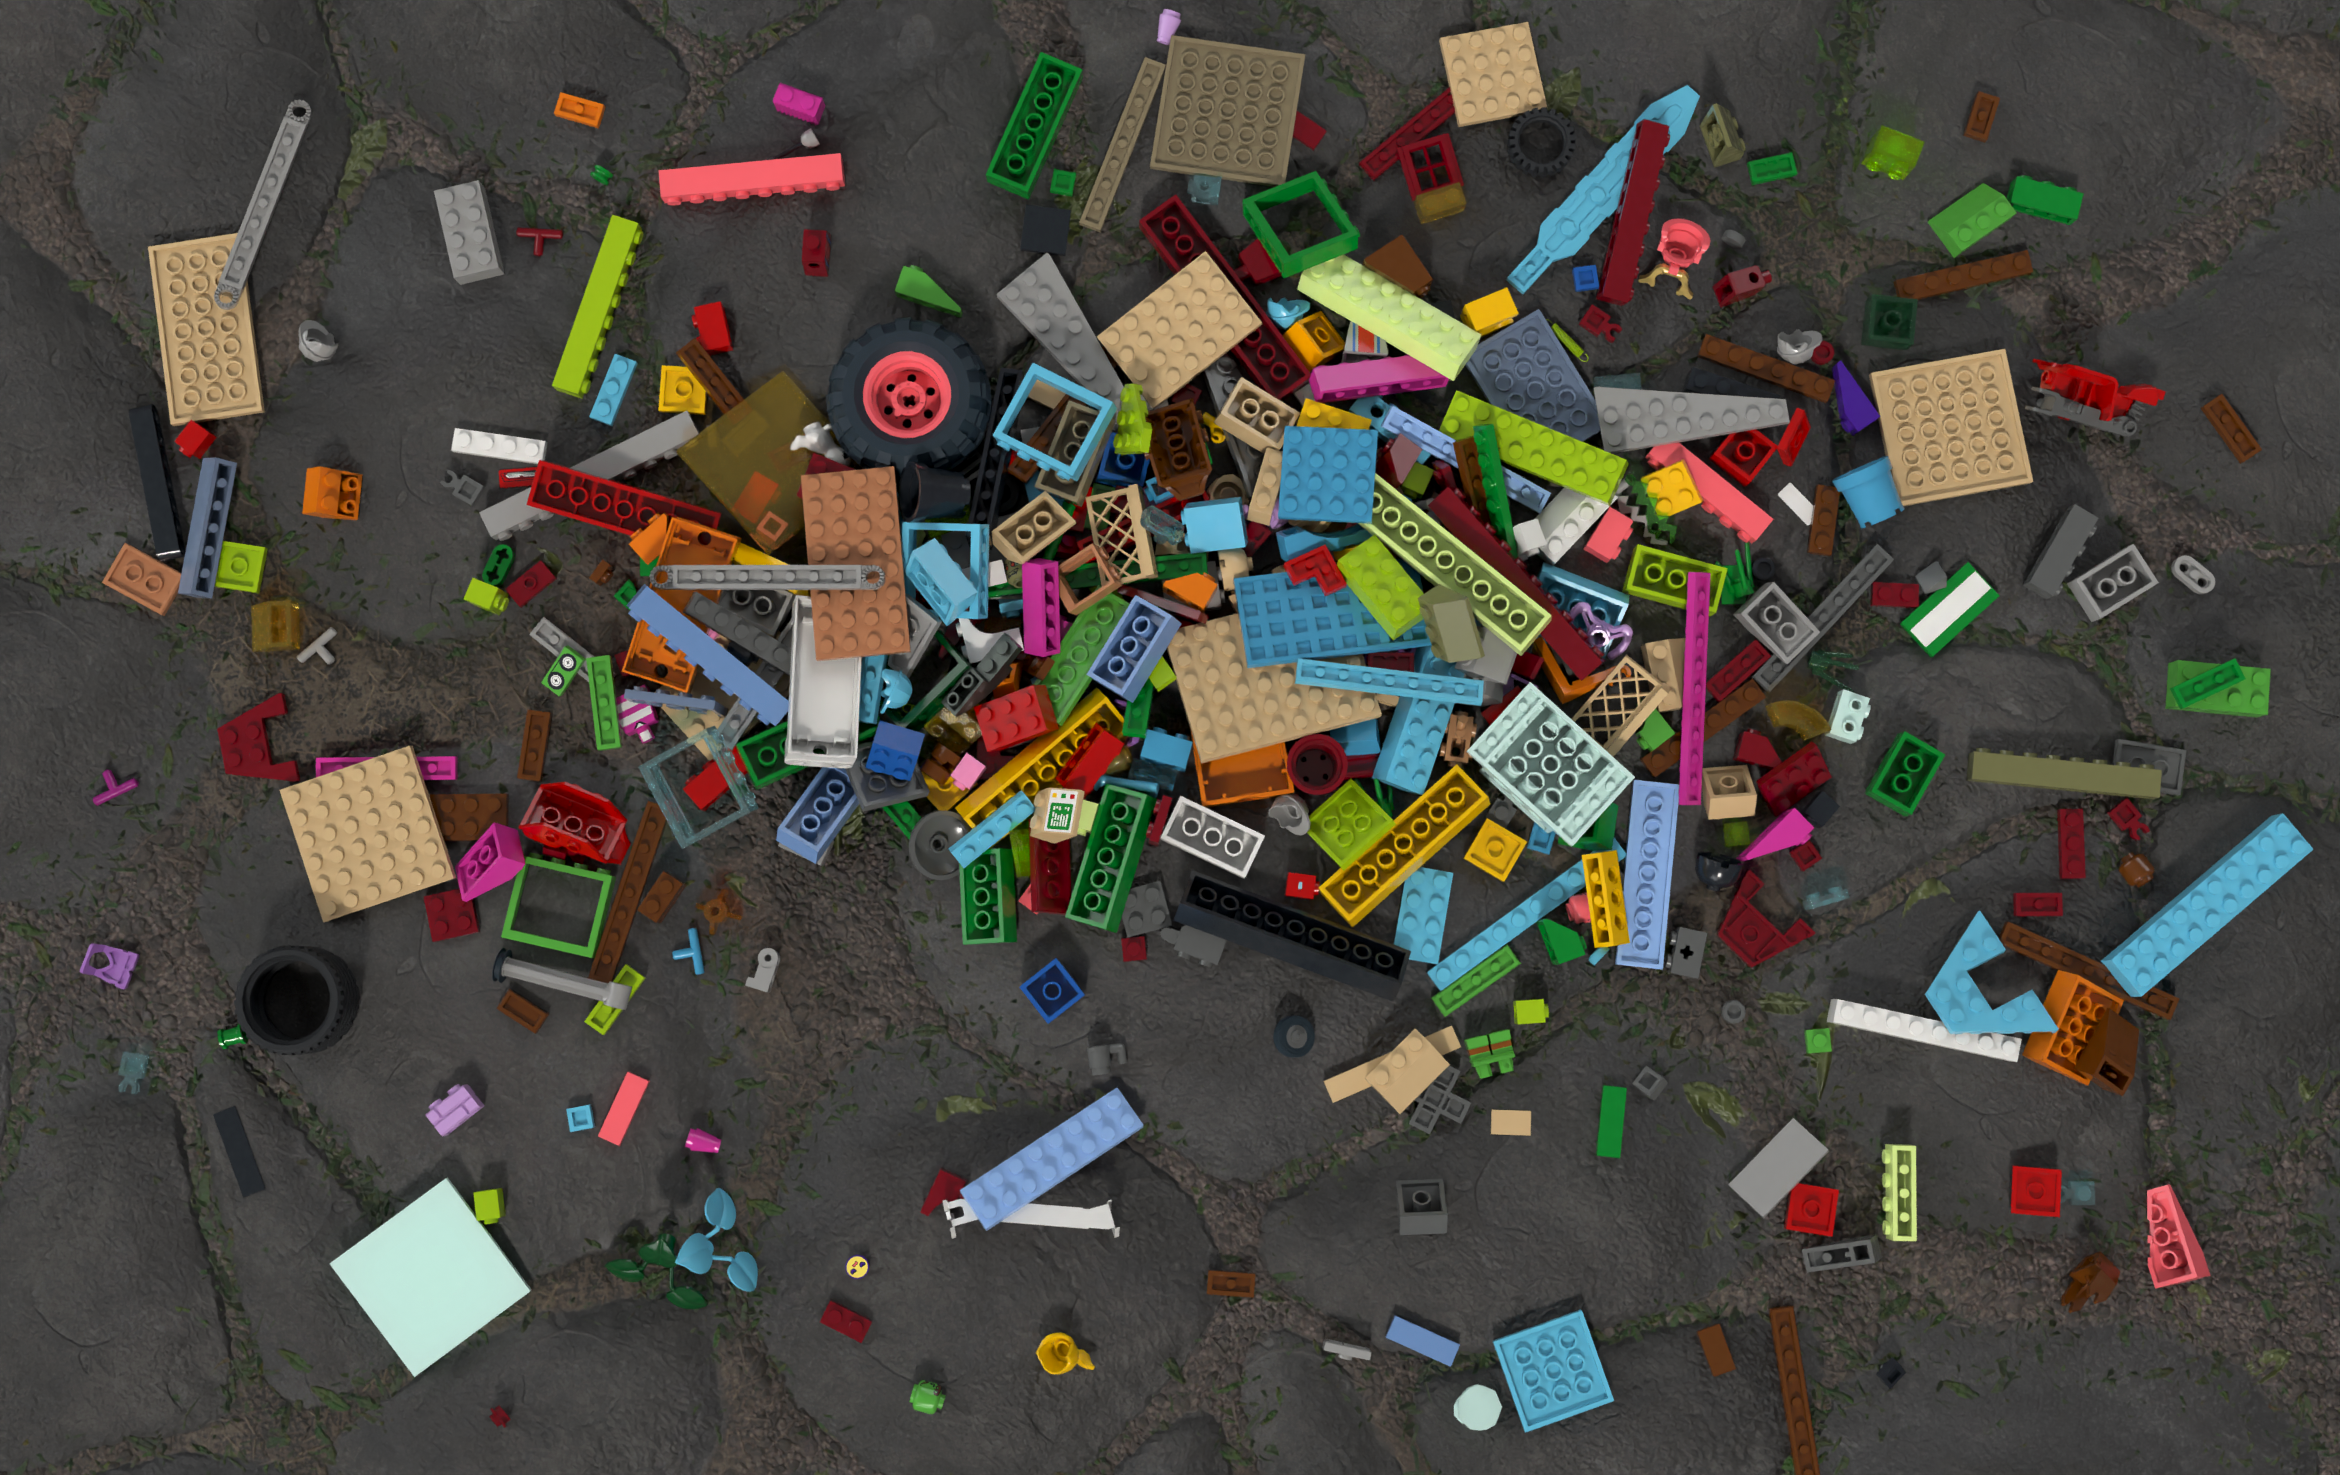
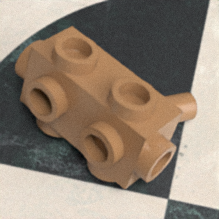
M1455 711L1454 715L1451 714L1445 730L1446 741L1441 742L1439 756H1443V762H1448V767H1454L1457 764L1461 768L1462 764L1466 765L1468 760H1472V756L1466 751L1471 747V737H1475L1477 724L1473 723L1474 717H1468L1467 712ZM1453 748H1458L1460 750V754L1458 756H1454L1452 754Z

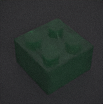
M1872 294L1865 301L1861 345L1899 350L1909 349L1914 344L1918 299Z

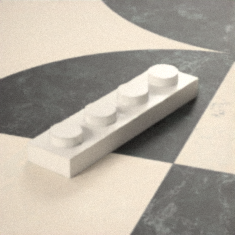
M455 428L451 451L538 464L539 460H545L547 442Z

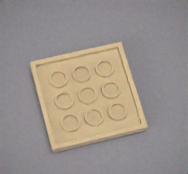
M1528 22L1440 38L1439 43L1451 89L1458 127L1523 115L1528 110L1530 112L1533 108L1538 107V110H1540L1542 107H1547Z

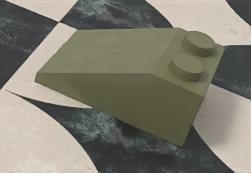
M1717 103L1713 104L1700 124V129L1715 168L1740 160L1745 151V144L1743 139L1738 136V124L1735 117L1731 116L1728 109Z

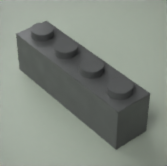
M2076 504L2068 507L2023 586L2045 599L2057 596L2064 586L2062 584L2064 577H2068L2075 567L2073 564L2075 558L2080 557L2084 552L2086 539L2088 537L2091 538L2097 529L2095 524L2099 518Z

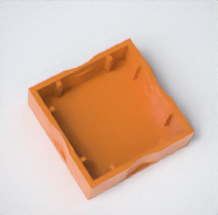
M1190 728L1201 805L1203 807L1260 800L1295 793L1293 782L1287 771L1288 756L1285 742L1201 763Z

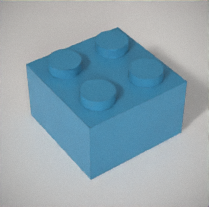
M1154 727L1153 731L1148 729L1140 760L1185 772L1193 742L1189 741V736L1176 733L1174 737L1167 735V730Z

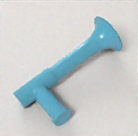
M1104 774L1094 785V790L1097 791L1101 786L1110 784L1117 787L1144 791L1147 795L1156 798L1160 786L1159 783L1116 778Z

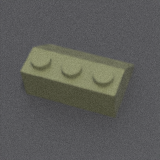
M1439 584L1418 597L1419 610L1426 625L1425 631L1430 638L1431 651L1436 658L1452 663L1480 659L1485 656L1467 596Z

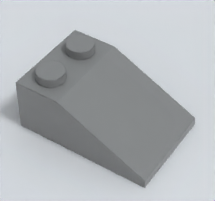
M1774 582L1765 583L1733 614L1753 636L1785 664H1788L1820 633Z

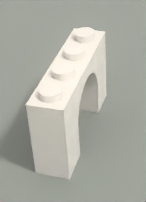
M1003 561L989 562L988 587L1007 583ZM970 567L962 569V573L970 580ZM959 618L960 623L956 624L958 636H963L965 646H961L963 656L969 659L970 663L981 661L1004 633L1010 635L1024 650L1019 627L998 633H984L976 629L970 622V619Z

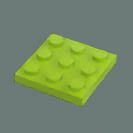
M1350 779L1309 815L1311 823L1307 834L1344 871L1396 823L1369 795Z

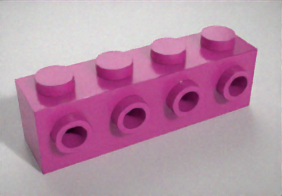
M1042 558L1031 559L1022 564L1024 653L1046 657L1060 653L1058 561Z

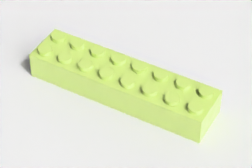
M1341 255L1306 269L1301 274L1297 290L1386 340L1387 343L1452 381L1456 379L1478 346L1481 338L1480 333L1346 255Z

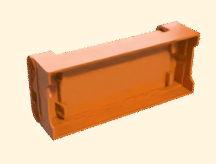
M672 517L656 567L661 565H731L733 558L736 557L741 538L680 517ZM703 532H708L711 535V542L708 545H703L700 542V536ZM659 572L656 576L657 583L667 582V572ZM652 583L649 586L650 589L679 612L685 609L693 592H698L718 604L723 591L659 590ZM642 619L637 623L622 672L657 682L685 693H691L697 676L698 664L694 667L684 659L685 653L676 662L657 650L664 636L662 634L659 637L655 636L647 629L649 624ZM702 624L700 629L708 635L710 628ZM660 664L665 665L668 669L666 677H660L657 674V667Z

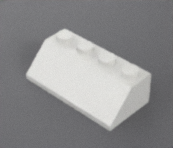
M1564 487L1535 518L1538 519L1547 544L1539 549L1540 553L1538 555L1547 564L1553 566L1610 506ZM1616 495L1614 496L1612 503L1618 498Z

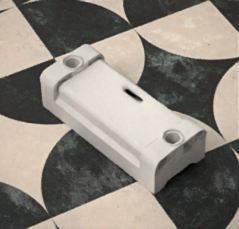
M796 595L792 603L791 625L793 627L788 727L784 763L799 766L851 768L857 759L862 657L817 661L811 597ZM817 748L822 749L825 755L815 754L813 750Z

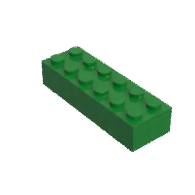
M1040 52L987 170L986 178L988 183L1029 200L1083 80V70L1081 68Z
M879 716L877 724L859 722L858 744L875 736L879 721H881ZM788 721L736 744L737 751L756 791L809 767L784 763ZM817 748L813 750L815 754L825 755L822 749Z
M1105 785L1065 918L1117 933L1157 799L1147 794L1114 785Z

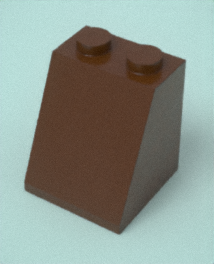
M1400 235L1372 253L1363 261V266L1421 300L1428 296L1427 292L1431 289L1430 286L1433 279L1403 235Z

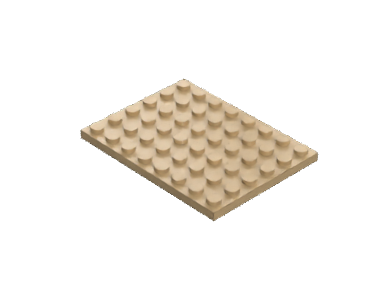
M1238 613L1207 621L1206 624L1198 623L1179 628L1167 647L1201 763L1379 718L1382 715L1375 693L1295 684L1297 662L1247 668ZM1363 654L1315 660L1366 667Z

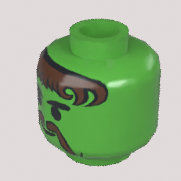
M922 1380L919 1384H914L909 1402L913 1403L914 1410L932 1415L936 1412L937 1408L942 1409L946 1395L941 1394V1385Z

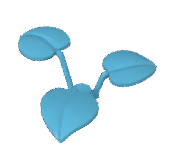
M716 1188L707 1198L704 1209L708 1222L716 1225L715 1229L707 1235L701 1233L691 1235L681 1247L675 1263L686 1267L694 1273L703 1274L710 1269L713 1260L729 1261L731 1264L727 1269V1274L731 1282L743 1291H754L757 1285L758 1268L751 1254L744 1251L736 1254L735 1259L729 1256L712 1255L714 1247L708 1239L716 1234L720 1228L725 1230L731 1229L736 1219V1209L732 1199L724 1190Z

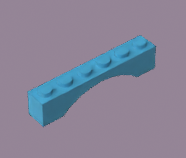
M1402 494L1403 496H1405L1408 500H1410V501L1412 502V499H1411V498H1409L1408 496ZM1358 523L1345 530L1332 533L1313 532L1299 526L1276 532L1281 559L1286 562L1325 544L1329 551H1342L1348 545L1362 544L1373 536Z

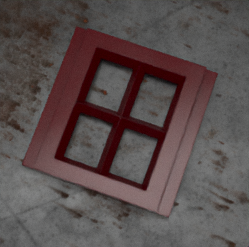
M1449 133L1396 149L1412 201L1464 186ZM1439 144L1443 161L1432 164L1427 148ZM1423 149L1427 166L1416 169L1411 152ZM1445 165L1450 182L1438 185L1433 169ZM1429 170L1434 186L1422 190L1417 173Z

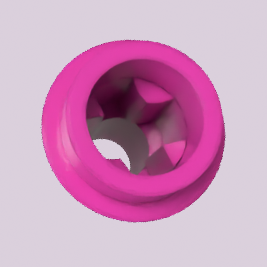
M690 1128L685 1147L690 1148V1151L718 1153L722 1139H718L698 1128L696 1130Z

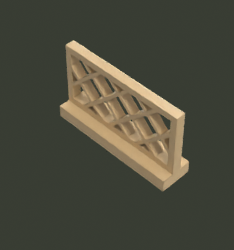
M1138 484L1129 485V488L1085 497L1094 544L1104 547L1107 542L1116 548L1108 562L1120 571L1121 577L1123 574L1128 576L1119 578L1121 584L1146 578H1158L1143 491ZM1127 494L1128 503L1123 510L1113 504L1118 496ZM1103 500L1108 505L1102 514L1099 515L1094 512L1092 502ZM1111 506L1121 512L1114 524L1104 518ZM1124 515L1132 521V526L1127 533L1117 527ZM1102 520L1112 526L1105 538L1099 535L1097 531ZM1115 529L1125 535L1118 546L1108 541ZM1128 538L1136 542V548L1131 555L1121 549ZM1119 551L1129 557L1122 569L1112 563ZM1097 560L1101 585L1103 587L1110 581L1106 580V574ZM1133 560L1140 564L1141 574L1130 575L1126 572Z
M1626 654L1571 719L1575 722L1579 717L1589 716L1591 728L1582 729L1586 733L1591 732L1589 736L1614 757L1669 694L1671 687L1664 682L1661 683ZM1625 663L1634 668L1635 677L1622 678L1621 668ZM1639 680H1649L1655 686L1650 692H1640ZM1635 681L1636 693L1623 694L1622 682ZM1611 682H1619L1620 694L1607 695L1606 685ZM1637 697L1638 706L1635 709H1625L1624 698ZM1620 698L1622 710L1609 711L1608 699ZM1604 699L1605 711L1592 712V702ZM1622 714L1623 723L1621 726H1610L1609 715ZM1606 715L1607 727L1594 728L1593 716ZM1611 730H1616L1611 736ZM1595 732H1608V740L1604 745L1595 739Z

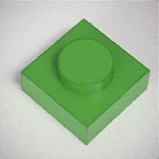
M1829 1028L1804 1030L1807 1053L1832 1051Z

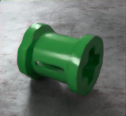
M240 1024L228 1030L219 1029L217 1032L218 1041L223 1050L237 1043H248L247 1034L242 1031Z

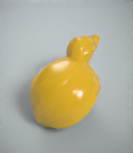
M1062 1332L1047 1335L1036 1350V1355H1038L1043 1368L1050 1374H1064L1072 1370L1076 1364L1090 1370L1095 1368L1089 1354L1082 1349H1078L1074 1340Z

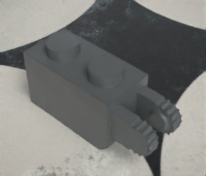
M1187 925L1183 926L1180 931L1167 927L1160 931V938L1175 945L1174 950L1178 951L1177 956L1188 960L1193 956L1200 959L1199 964L1212 968L1213 964L1218 965L1227 941Z

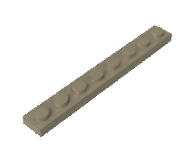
M1147 57L1144 58L1079 225L1101 233L1165 72V64Z

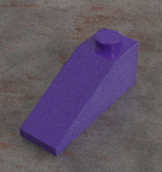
M1839 361L1832 367L1839 418L1841 419L1843 429L1854 436L1881 416L1842 361Z

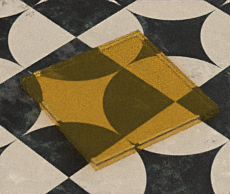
M782 371L677 450V454L765 553L769 555L805 527L803 500L799 499L796 495L801 485V475H805L815 452L806 447H800L793 451L790 449L791 444L796 436H805L803 429L806 426L820 422L821 426L824 427L830 423L787 374ZM831 429L829 433L831 434L834 443L841 447L833 430ZM851 458L850 468L862 470V467Z

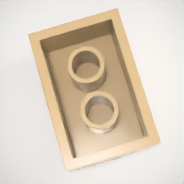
M1241 377L1233 387L1214 424L1265 454L1267 447L1275 450L1281 449L1284 443L1285 426H1294L1300 412Z

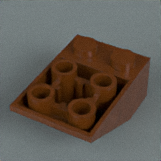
M2107 1008L2074 1069L2102 1089L2123 1096L2135 1073L2139 1029L2110 1008Z

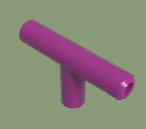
M106 770L102 775L109 790L93 797V802L98 806L138 787L139 783L137 779L133 778L118 785L112 771Z

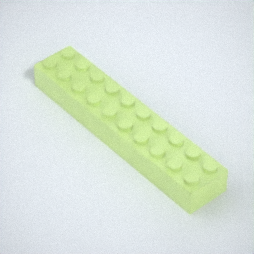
M1375 473L1372 524H1358L1371 535L1375 534L1382 544L1435 587L1440 584L1467 596L1474 618L1522 656L1551 622L1552 615Z

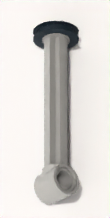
M502 948L495 959L492 970L494 982L499 980L500 983H503L506 977H511L603 1001L604 1005L623 1010L627 1008L632 990L631 986L611 981L605 983L513 959L511 949L506 951L505 948Z

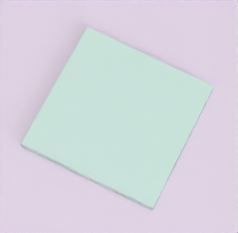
M448 1177L330 1263L331 1267L414 1377L532 1290L481 1221L476 1220L475 1213Z

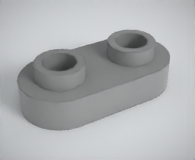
M2184 555L2173 561L2171 565L2173 575L2193 592L2205 594L2214 588L2215 578L2213 574L2192 557ZM2181 564L2185 566V572L2180 570ZM2198 579L2203 581L2202 587L2198 585Z

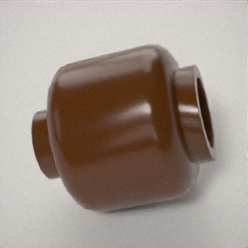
M2131 852L2121 859L2123 864L2120 865L2119 872L2129 886L2140 888L2154 878L2155 868L2144 854L2134 855Z

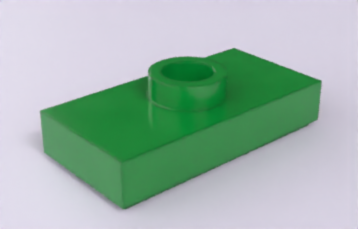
M1792 152L1747 163L1752 185L1789 178L1798 174Z

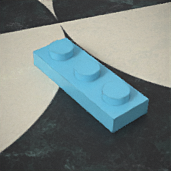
M614 354L589 417L591 419L613 426L638 363L636 361Z

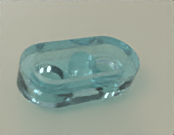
M1841 886L1828 889L1829 894L1820 896L1819 892L1806 895V900L1802 901L1804 909L1806 911L1850 898L1848 890H1842Z

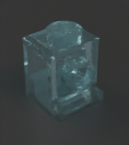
M1194 175V181L1189 180L1187 194H1192L1191 202L1218 206L1222 177ZM1200 186H1208V189L1201 190Z

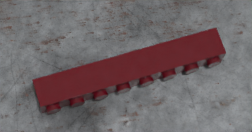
M1643 119L1636 125L1596 296L1597 300L1623 306L1633 298L1634 288H1632V285L1639 273L1638 259L1642 256L1645 248L1642 242L1650 226V222H1648L1649 213L1653 211L1655 205L1653 195L1654 191H1657L1660 178H1658V174L1665 162L1663 152L1670 141V134H1668L1670 126L1646 119Z

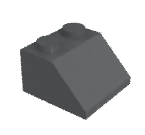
M1443 1179L1396 1181L1397 1216L1400 1235L1447 1233L1448 1213Z

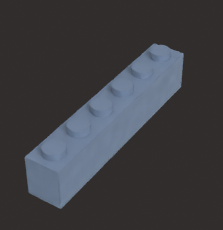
M216 457L203 458L178 594L196 598H212L237 467L235 462Z

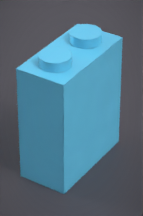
M1242 497L1187 503L1184 511H1181L1182 524H1186L1187 527L1185 544L1186 547H1190L1191 554L1246 547L1248 536Z

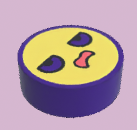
M853 1255L846 1262L845 1269L851 1278L860 1279L869 1272L870 1264L865 1256Z

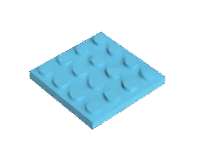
M1581 1309L1493 1340L1525 1433L1614 1401Z

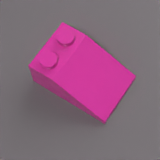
M1795 808L1785 810L1736 859L1746 861L1794 845H1803L1811 838L1810 832L1814 827Z
M494 822L458 862L455 869L462 901L467 902L513 879L523 869L526 863L518 830Z

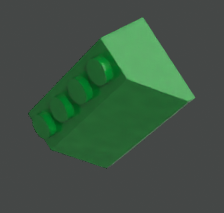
M987 849L965 868L959 863L963 945L1017 942L1013 849Z

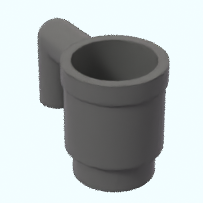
M1123 1043L1086 1048L1089 1069H1091L1092 1075L1111 1073L1110 1054L1117 1053L1118 1064L1127 1063L1126 1049Z

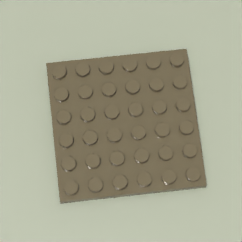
M1171 35L1150 169L1271 187L1286 183L1306 54Z

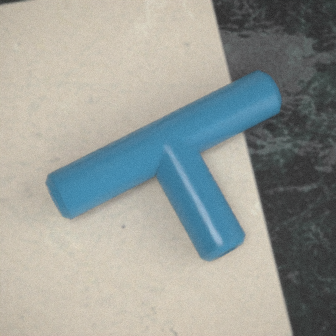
M697 928L688 929L691 948L673 951V959L692 957L695 974H704Z

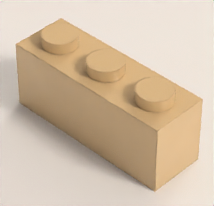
M1267 447L1250 502L1247 520L1270 526L1280 492L1283 451Z

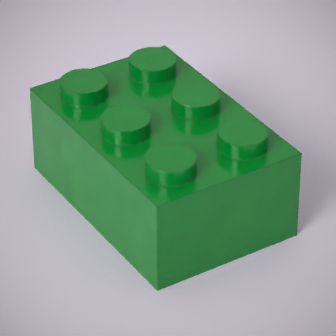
M1905 731L1898 733L1868 785L1865 794L1904 817L1912 815L1945 754Z

